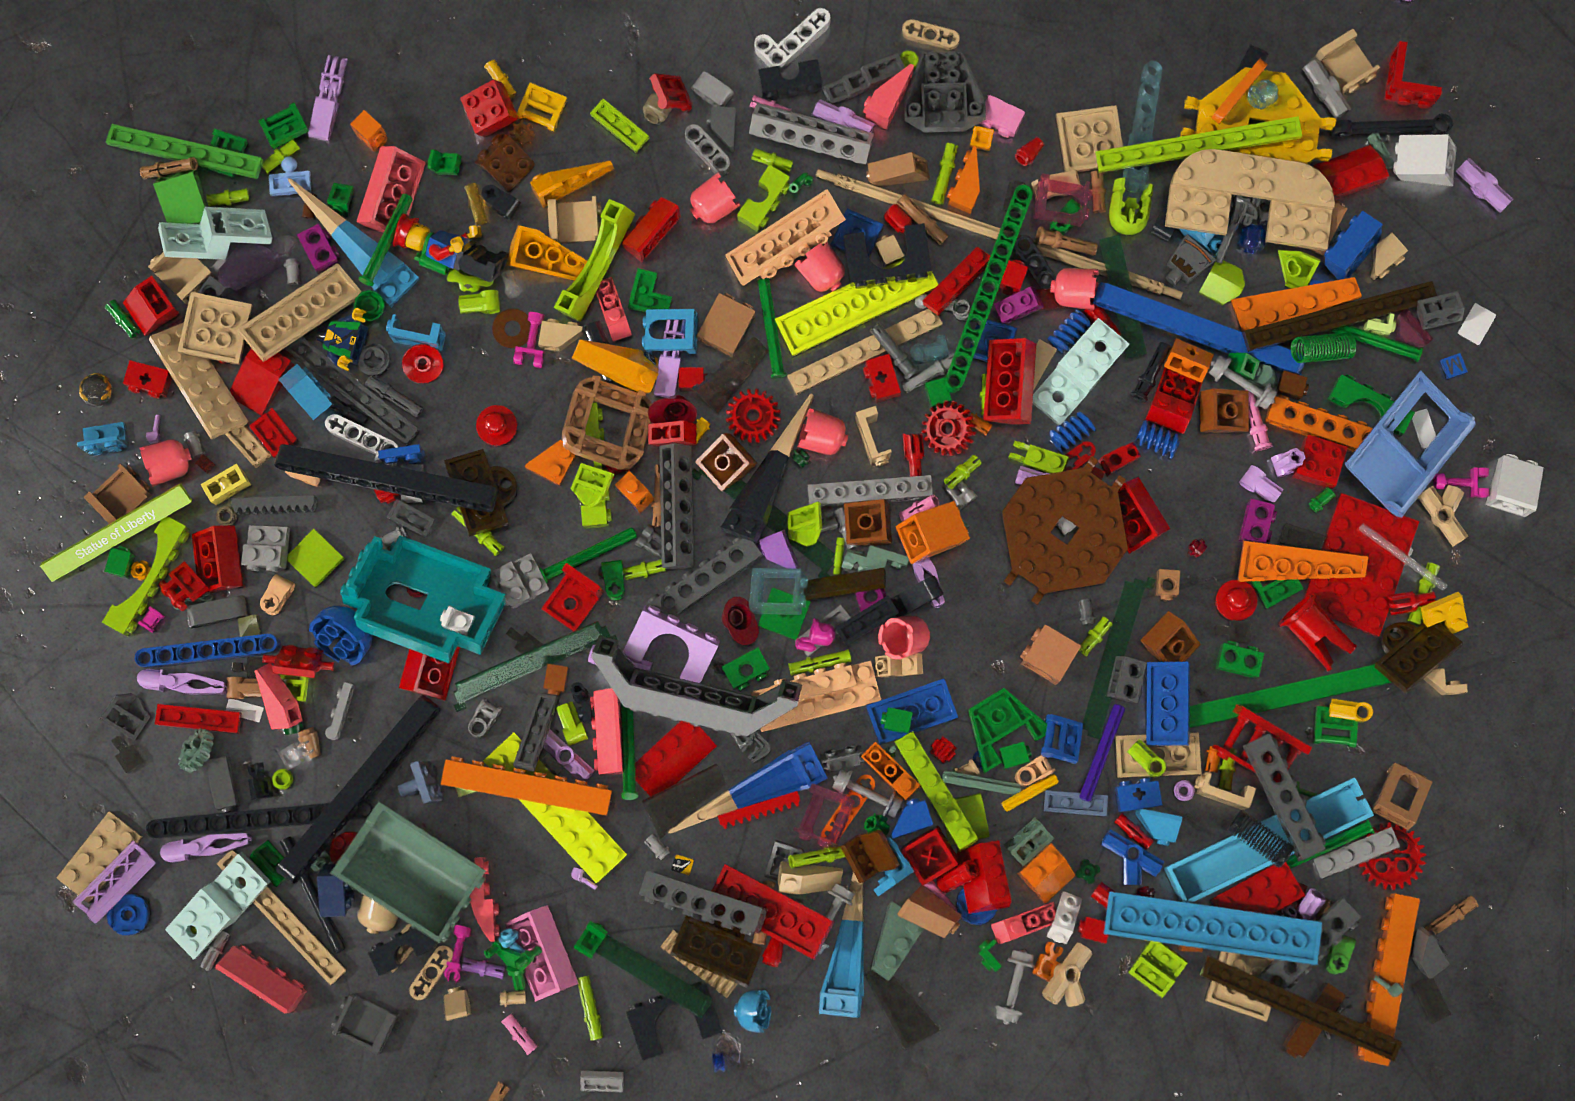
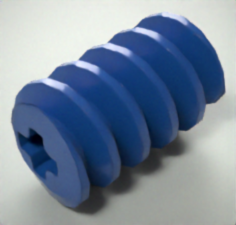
M1077 309L1070 314V318L1064 320L1065 324L1059 325V330H1054V336L1047 338L1050 344L1057 348V351L1063 353V350L1069 352L1070 348L1068 345L1074 346L1076 344L1074 338L1079 340L1081 338L1079 333L1084 334L1086 332L1085 327L1090 328L1092 325L1089 319Z
M1077 412L1076 417H1070V422L1064 421L1063 427L1058 425L1056 431L1050 430L1049 434L1056 449L1063 454L1061 447L1069 450V442L1075 446V438L1082 441V433L1090 436L1088 429L1096 432V428L1087 415Z
M1147 420L1142 423L1135 441L1140 439L1139 446L1147 442L1148 450L1154 445L1156 453L1162 449L1163 456L1170 452V459L1174 457L1180 443L1178 433L1171 437V430H1167L1163 434V427L1156 431V424L1153 423L1148 427Z

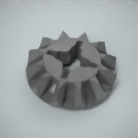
M376 343L367 344L362 348L358 367L366 375L375 376L382 374L388 368L389 354L382 345ZM373 352L376 358L382 359L375 362L374 368L371 362L365 361L372 358Z

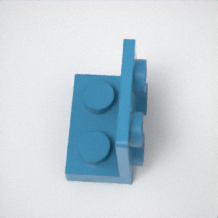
M118 422L83 428L84 441L77 442V447L91 456L100 455L102 451L110 450V452L122 451V448L128 447L125 423Z
M891 837L887 838V842L897 856L899 867L893 870L882 871L885 877L878 881L880 885L873 889L877 896H880L914 872L910 862L905 859L898 845Z

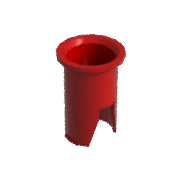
M1313 592L1287 612L1278 624L1281 627L1287 626L1323 664L1326 670L1330 671L1334 661L1321 640L1322 637L1326 636L1330 642L1349 654L1356 649L1357 645L1346 636L1315 602L1316 594Z

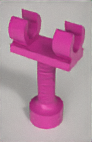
M529 312L527 321L531 323L528 345L526 348L516 346L513 358L514 364L522 365L523 354L535 355L533 366L542 368L545 353L541 350H535L538 326L544 321V314Z
M1474 467L1470 469V478H1447L1444 473H1437L1433 478V486L1435 489H1444L1447 485L1470 486V497L1487 498L1489 496V488H1478V477L1484 478L1489 476V468Z
M455 925L453 934L456 935L457 941L451 962L447 961V968L444 971V976L448 982L452 973H455L453 979L456 980L455 983H458L461 979L459 971L462 972V966L459 964V958H461L465 938L470 937L471 928L460 925Z

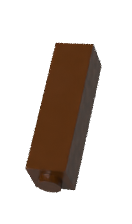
M1324 983L1312 1002L1336 1011L1346 995L1330 983ZM1299 1020L1282 1044L1287 1048L1285 1052L1295 1059L1297 1056L1304 1058L1322 1032V1029Z

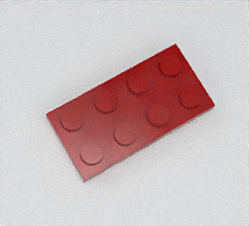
M1285 862L1280 868L1274 864L1210 900L1214 907L1272 915L1283 907L1305 897V894Z

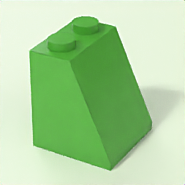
M197 169L157 178L153 185L167 223L200 224L204 208L208 207Z

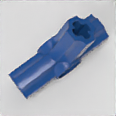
M1111 829L1106 833L1101 843L1102 846L1123 858L1124 885H1142V870L1156 877L1165 862ZM1131 847H1135L1138 851L1134 859L1128 857V850Z

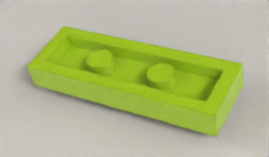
M602 99L590 113L595 120L636 153L649 139V135L605 99Z

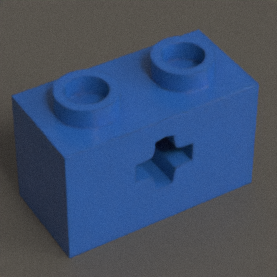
M1152 778L1140 779L1139 784H1132V781L1119 782L1120 786L1115 787L1119 812L1162 806L1159 781H1153ZM1137 789L1139 792H1143L1140 800H1138V797H1133V793Z

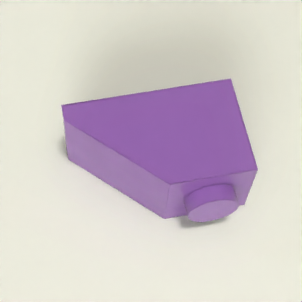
M785 529L759 539V551L762 553V556L765 555L767 560L792 571L800 568Z

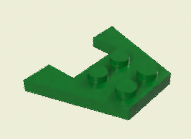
M1005 688L968 709L984 773L1002 763L992 744L1024 724L1035 742L1046 735L1047 724Z

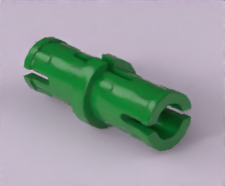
M115 299L109 302L111 305L107 303L105 309L116 319L115 323L118 326L121 325L130 338L136 337L137 335L134 332L139 334L141 330L130 319L131 315L125 312Z

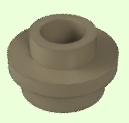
M223 506L217 511L216 520L220 525H233L237 520V513L234 512L232 507ZM226 513H230V518L228 520H224V515Z

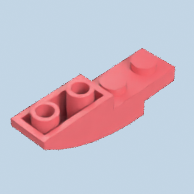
M484 857L474 858V864L485 870L483 877L486 878V874H489V862H485ZM485 879L479 889L475 887L469 898L472 899L470 904L480 928L490 942H494L500 936V925L496 924V916H499V903H495V899H487V895H490L489 882L486 883Z

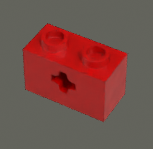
M1019 260L1008 261L998 293L1011 296L1020 292L1028 269L1025 263Z
M886 354L866 360V367H863L865 378L870 379L872 385L869 386L871 398H876V402L879 403L899 397L901 390L890 355ZM878 375H881L882 378H885L884 383H881L880 380H877Z
M129 360L123 384L128 387L130 392L140 394V391L147 392L148 396L159 399L160 396L167 397L172 376L166 369ZM151 379V382L144 383V380Z
M684 420L648 424V444L656 447L671 443L695 445L696 424Z

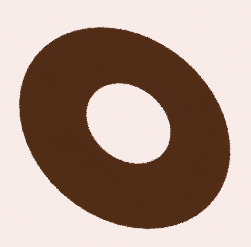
M507 309L499 313L492 325V332L496 341L507 348H516V346L520 347L527 343L531 323L527 321L528 315L519 309ZM513 320L520 324L521 329L518 335L509 336L506 334L504 327L507 322Z

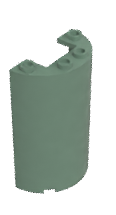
M380 802L377 803L331 872V874L438 943L440 941L445 943L451 933L448 930L449 927H454L460 918L457 915L461 908L466 909L472 900L469 898V895L475 887L479 889L486 879L483 877L484 869Z

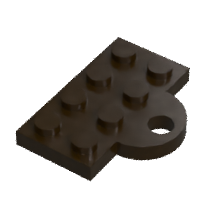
M484 449L444 460L449 478L489 485L499 491L494 511L492 512L459 507L469 537L509 525L503 506L510 503L515 497L517 484L514 475L504 467H489ZM502 480H509L512 485L509 488H503L500 482Z
M1406 622L1393 623L1385 629L1381 640L1382 648L1386 655L1375 663L1374 668L1406 694L1459 650L1463 642L1440 623L1430 627L1423 623L1418 628ZM1396 632L1401 637L1393 638L1390 633Z
M720 911L718 912V915L722 916L725 912ZM686 915L670 955L747 988L763 948L745 941V934L740 933L741 928L734 926L733 930L722 927V922L714 920V923L707 921L704 923Z

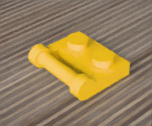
M529 83L517 111L518 118H526L539 123L554 132L567 102V97ZM528 105L552 114L551 120L527 111Z

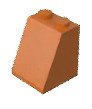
M955 501L916 513L895 526L911 564L959 546L970 539L968 529L963 523L960 510L956 506Z
M1051 843L1016 873L1044 904L1052 899L1076 876L1067 860Z

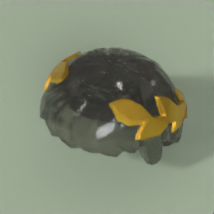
M100 373L88 375L79 386L81 398L87 404L95 407L106 404L113 392L108 377Z

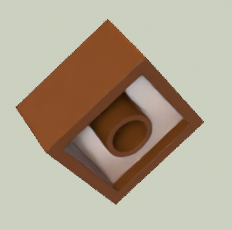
M1216 388L1200 391V432H1249L1248 391Z
M723 433L695 461L722 492L742 479L757 464L756 460L731 433Z
M885 499L844 503L847 545L877 546L892 544L890 504Z
M1170 611L1140 640L1159 662H1185L1201 645L1186 623Z

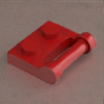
M655 73L650 77L653 90L659 98L658 107L660 109L679 108L682 111H690L692 109V101L681 76ZM669 96H670V97H679L680 101H679V100H670Z

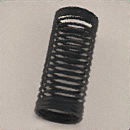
M1241 810L1235 816L1227 829L1229 833H1234V836L1238 834L1237 838H1240V841L1244 839L1243 843L1247 841L1246 845L1250 844L1249 847L1253 846V850L1257 847L1256 852L1262 853V856H1265V859L1268 858V861L1272 859L1271 863H1274L1278 868L1287 861L1294 850L1293 845L1289 842L1286 843V840L1277 836V833L1265 827L1264 824L1261 825V822L1258 823V820L1252 818V815L1249 816V813Z

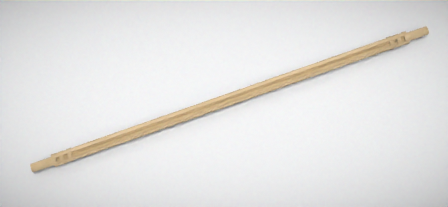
M820 169L816 173V177L834 182L836 186L892 205L896 204L903 196L839 173L835 175ZM910 198L928 217L996 239L998 236L999 227ZM1004 230L1006 236H1013V232ZM1022 239L1019 241V247L1027 250L1030 248V242ZM1037 245L1043 256L1082 269H1098L1100 275L1159 295L1162 293L1177 299L1182 297V291L1164 286L1162 282L1061 248L1053 249L1049 245Z

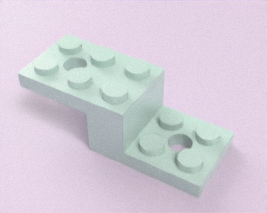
M205 207L200 224L160 222L158 227L165 257L226 260L230 242L271 244L272 241L265 210Z
M1098 318L1033 394L1032 403L1055 423L1062 425L1097 385L1105 372L1126 350L1129 343ZM1103 342L1106 350L1098 352L1095 349V343ZM1055 392H1060L1063 394L1064 400L1062 402H1055L1052 395Z
M240 852L214 882L199 890L165 930L194 960L200 956L223 929L235 923L271 881L243 852ZM239 877L245 879L246 886H242L239 883ZM191 925H193V926L196 927V929H197V934H196V935L191 932V930H190V926H191Z

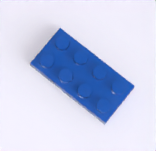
M1147 662L1146 745L1189 746L1190 663Z
M945 679L866 706L879 745L907 735L905 733L884 730L881 718L882 713L887 712L888 707L913 712L909 733L912 731L917 733L958 718Z

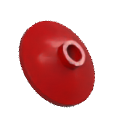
M417 344L405 352L402 359V368L410 380L417 383H428L435 380L442 372L443 359L436 348L428 344ZM421 358L426 360L424 364L419 363Z

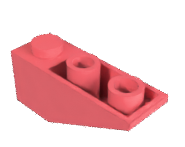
M612 277L603 279L596 291V295L612 341L614 342L632 336Z
M271 663L254 670L271 729L291 728L302 722L303 719L298 701L281 677L273 673Z
M1054 902L991 924L997 943H1005L1050 926L1057 911Z

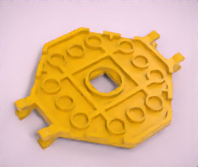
M1245 67L1201 100L1191 96H1187V100H1185L1184 109L1198 110L1196 131L1183 127L1180 137L1249 125V119L1268 122L1299 116L1302 138L1230 151L1305 164L1310 163L1314 159L1328 162L1332 156V149H1317L1319 129L1332 131L1336 124V118H1320L1286 73L1264 70L1220 124L1216 123L1211 117L1251 68Z

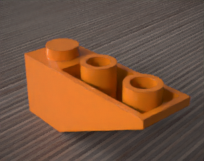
M973 146L972 151L966 152L963 162L966 164L963 169L959 168L955 180L958 182L955 187L951 186L947 195L949 206L970 215L980 193L976 146Z
M876 742L861 756L905 802L921 788V785Z

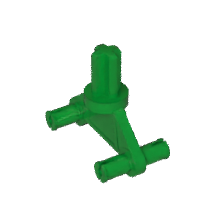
M499 940L493 942L492 946L484 951V955L488 959L497 954L507 966L508 975L512 976L516 991L526 988L524 978L526 967L534 961L536 956L542 953L539 946H535L530 951L526 950L523 953L504 948Z

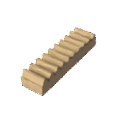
M674 930L660 946L669 954L678 934ZM673 956L726 998L737 986L735 982Z

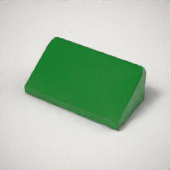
M269 840L252 851L250 859L275 887L281 885L286 879L276 872V869L284 857Z

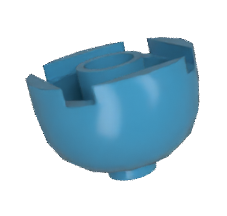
M750 990L740 997L738 1004H735L734 1015L737 1016L738 1022L744 1029L751 1032L764 1033L763 1029L768 1028L771 1019V1006L767 1007V1000H770V996L766 990Z

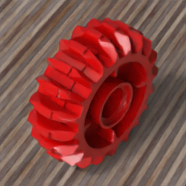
M757 388L755 389V394H751V389H747L748 395L746 396L740 391V399L737 396L733 397L736 404L731 402L728 404L733 410H726V415L732 416L726 418L727 423H733L728 427L729 430L736 429L733 433L735 437L741 433L740 441H744L745 437H748L749 444L752 443V438H756L757 444L760 443L759 437L761 436L764 441H767L766 433L773 436L774 432L771 428L775 430L779 428L774 422H781V418L775 416L781 413L780 409H774L778 406V402L771 403L773 396L771 395L766 399L767 392L763 391L759 395V389ZM750 412H757L759 418L752 421L748 418V414Z
M944 401L943 408L942 404L938 403L936 404L937 409L934 407L930 408L932 415L925 414V417L929 420L928 422H922V425L927 426V429H923L922 433L928 434L924 437V441H930L928 447H935V453L941 451L943 456H946L947 453L949 456H954L955 451L957 454H961L962 448L965 450L969 448L966 442H974L970 435H976L972 428L977 427V424L971 423L975 417L972 415L968 416L971 410H964V404L958 405L956 401H952L950 405L948 401ZM948 423H951L953 426L950 434L946 432V425Z

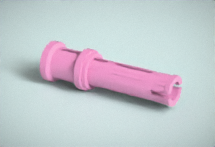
M1248 391L1249 421L1251 425L1249 432L1250 435H1253L1256 445L1254 449L1255 451L1266 450L1273 447L1268 438V427L1263 424L1259 407L1254 406L1256 402L1255 395Z

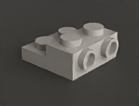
M249 525L247 544H243L241 565L246 566L247 570L259 571V568H266V571L270 572L286 569L290 528Z
M531 553L494 570L495 576L492 579L497 588L502 587L506 597V606L511 605L513 609L550 591Z

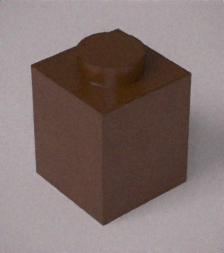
M1283 371L1280 374L1276 388L1277 394L1299 401L1302 396L1307 394L1309 384H1306L1308 377Z

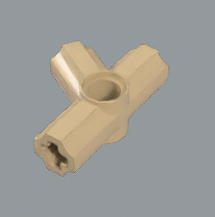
M1447 485L1441 497L1434 486H1431L1423 491L1418 498L1430 514L1432 523L1440 528L1449 543L1454 547L1469 537L1454 516L1464 492L1458 487ZM1439 512L1446 514V521L1440 519Z
M1076 943L1064 962L1055 967L1054 976L1042 992L1043 997L1057 1005L1064 996L1068 1007L1084 1003L1085 997L1079 981L1080 971L1092 956V951L1081 943Z

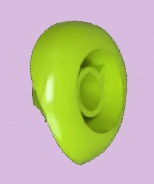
M451 269L447 275L448 282H457L462 291H471L472 293L479 291L481 286L489 287L494 282V280L492 282L485 281L456 269Z

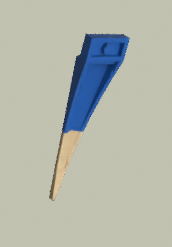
M808 741L780 755L669 828L667 832L671 834L727 812L795 791L811 788L828 779Z

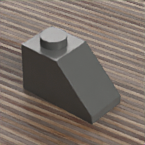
M712 106L711 113H707V125H710L711 132L728 151L734 152L736 107Z

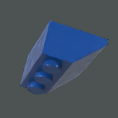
M1364 211L1359 216L1355 215L1351 219L1350 227L1339 234L1337 237L1338 242L1334 247L1330 246L1324 254L1326 267L1338 280L1350 278L1381 240L1383 224Z
M917 798L907 802L890 835L892 840L933 825L925 800L920 802V799Z

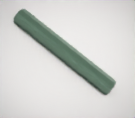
M947 770L942 774L944 783L1011 795L1021 791V785L1015 782Z

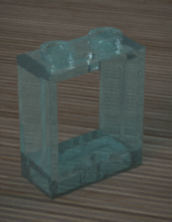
M752 568L750 610L754 614L802 615V608L806 606V597L803 594L804 588H807V576H805L801 569ZM795 578L793 603H762L764 579Z

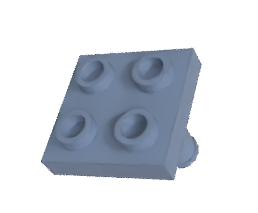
M430 761L411 763L415 779L398 785L400 795L404 797L420 793L423 804L443 801L442 795H444V792L435 777L437 771L434 764H431Z

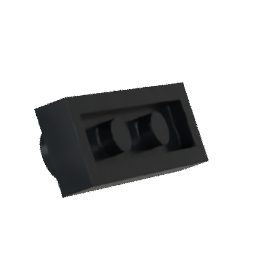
M886 596L835 627V630L845 646L898 615L899 612L889 596Z

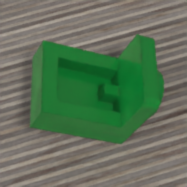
M431 149L427 168L438 175H458L462 156L458 153H441L436 149Z
M589 921L586 929L576 942L574 949L592 959L605 939L607 931L599 923Z
M987 938L979 946L981 950L978 954L983 958L981 963L988 971L992 969L996 972L1002 966L988 950L997 941L995 939L990 941Z

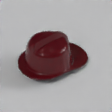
M673 395L669 398L654 401L648 409V417L653 423L683 420L693 423L697 417V410L684 396Z
M740 596L729 599L722 613V622L737 643L750 645L756 641L759 634L758 624L752 607L745 598Z

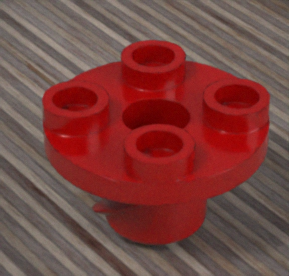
M501 405L485 408L479 414L476 422L479 437L485 443L495 447L510 442L518 429L517 420L513 412Z
M1231 580L1219 588L1216 594L1215 605L1220 614L1226 619L1242 621L1254 613L1257 607V594L1254 588L1247 582Z

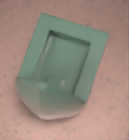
M1260 363L1254 380H1248L1252 384L1266 387L1268 383L1271 384L1272 388L1278 385L1275 370L1271 366Z

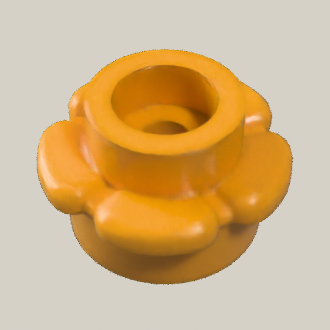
M144 560L134 562L131 566V575L138 580H145L151 570L149 563Z

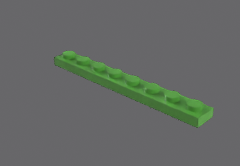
M115 124L111 125L106 139V143L110 146L171 160L194 157L197 160L198 166L258 179L264 162L261 157Z

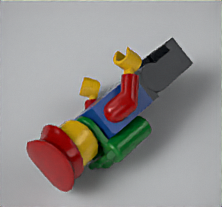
M402 214L399 218L393 239V247L399 245L402 248L408 247L419 251L414 259L419 261L420 266L445 276L451 269L462 270L488 282H492L505 271L509 253L500 251L498 254L488 251L483 245L476 246L477 242L471 240V238L481 237V226H469V234L466 232L458 236L445 231L430 232L429 227L419 224V218H409L407 214Z

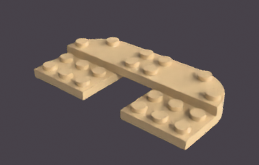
M1206 149L1188 156L1180 164L1172 177L1165 227L1225 236L1227 234L1231 196L1233 194L1270 200L1265 242L1321 251L1328 249L1332 210L1335 204L1334 194L1325 176L1308 164L1231 151Z

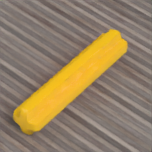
M1053 773L1004 800L1001 804L1004 810L1008 812L1058 784L1059 780Z

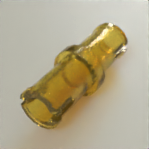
M476 183L468 184L464 188L469 200L468 207L472 210L475 225L486 224L488 220L486 219L483 208L484 201L480 198L478 185Z

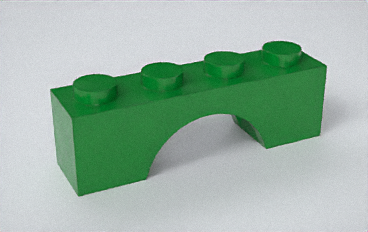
M1341 374L1338 377L1327 398L1330 402L1344 409L1356 402L1369 403L1378 410L1381 418L1394 403L1391 396L1384 393L1379 394L1374 391L1375 389L1367 384L1361 385L1356 382L1354 377L1347 374L1345 376ZM1410 410L1393 431L1394 435L1401 437L1405 433L1415 414L1414 411Z

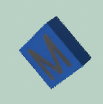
M1461 353L1440 360L1447 380L1468 372Z

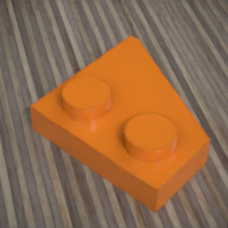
M559 440L528 462L525 468L560 486L576 455L565 449L563 441Z

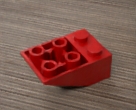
M1164 367L1145 420L1184 434L1191 420L1202 383Z

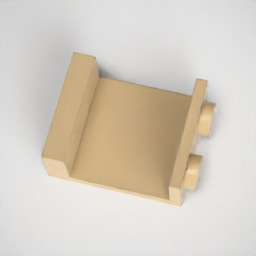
M1354 29L1319 49L1316 55L1329 76H1333L1337 80L1342 95L1348 91L1350 94L1360 88L1359 84L1364 81L1369 83L1377 77L1376 73L1380 69L1379 65L1372 67L1355 42L1357 33Z
M592 196V201L557 203L556 199H547L549 237L558 243L597 240L601 226L598 215H601L602 207L601 202L597 203L596 196Z
M164 252L161 255H156L148 266L185 304L189 303L191 292L198 293L209 276L215 277L197 258L165 257Z

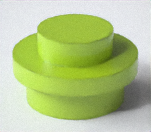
M287 769L277 770L272 777L274 786L281 790L288 789L294 780L293 774Z

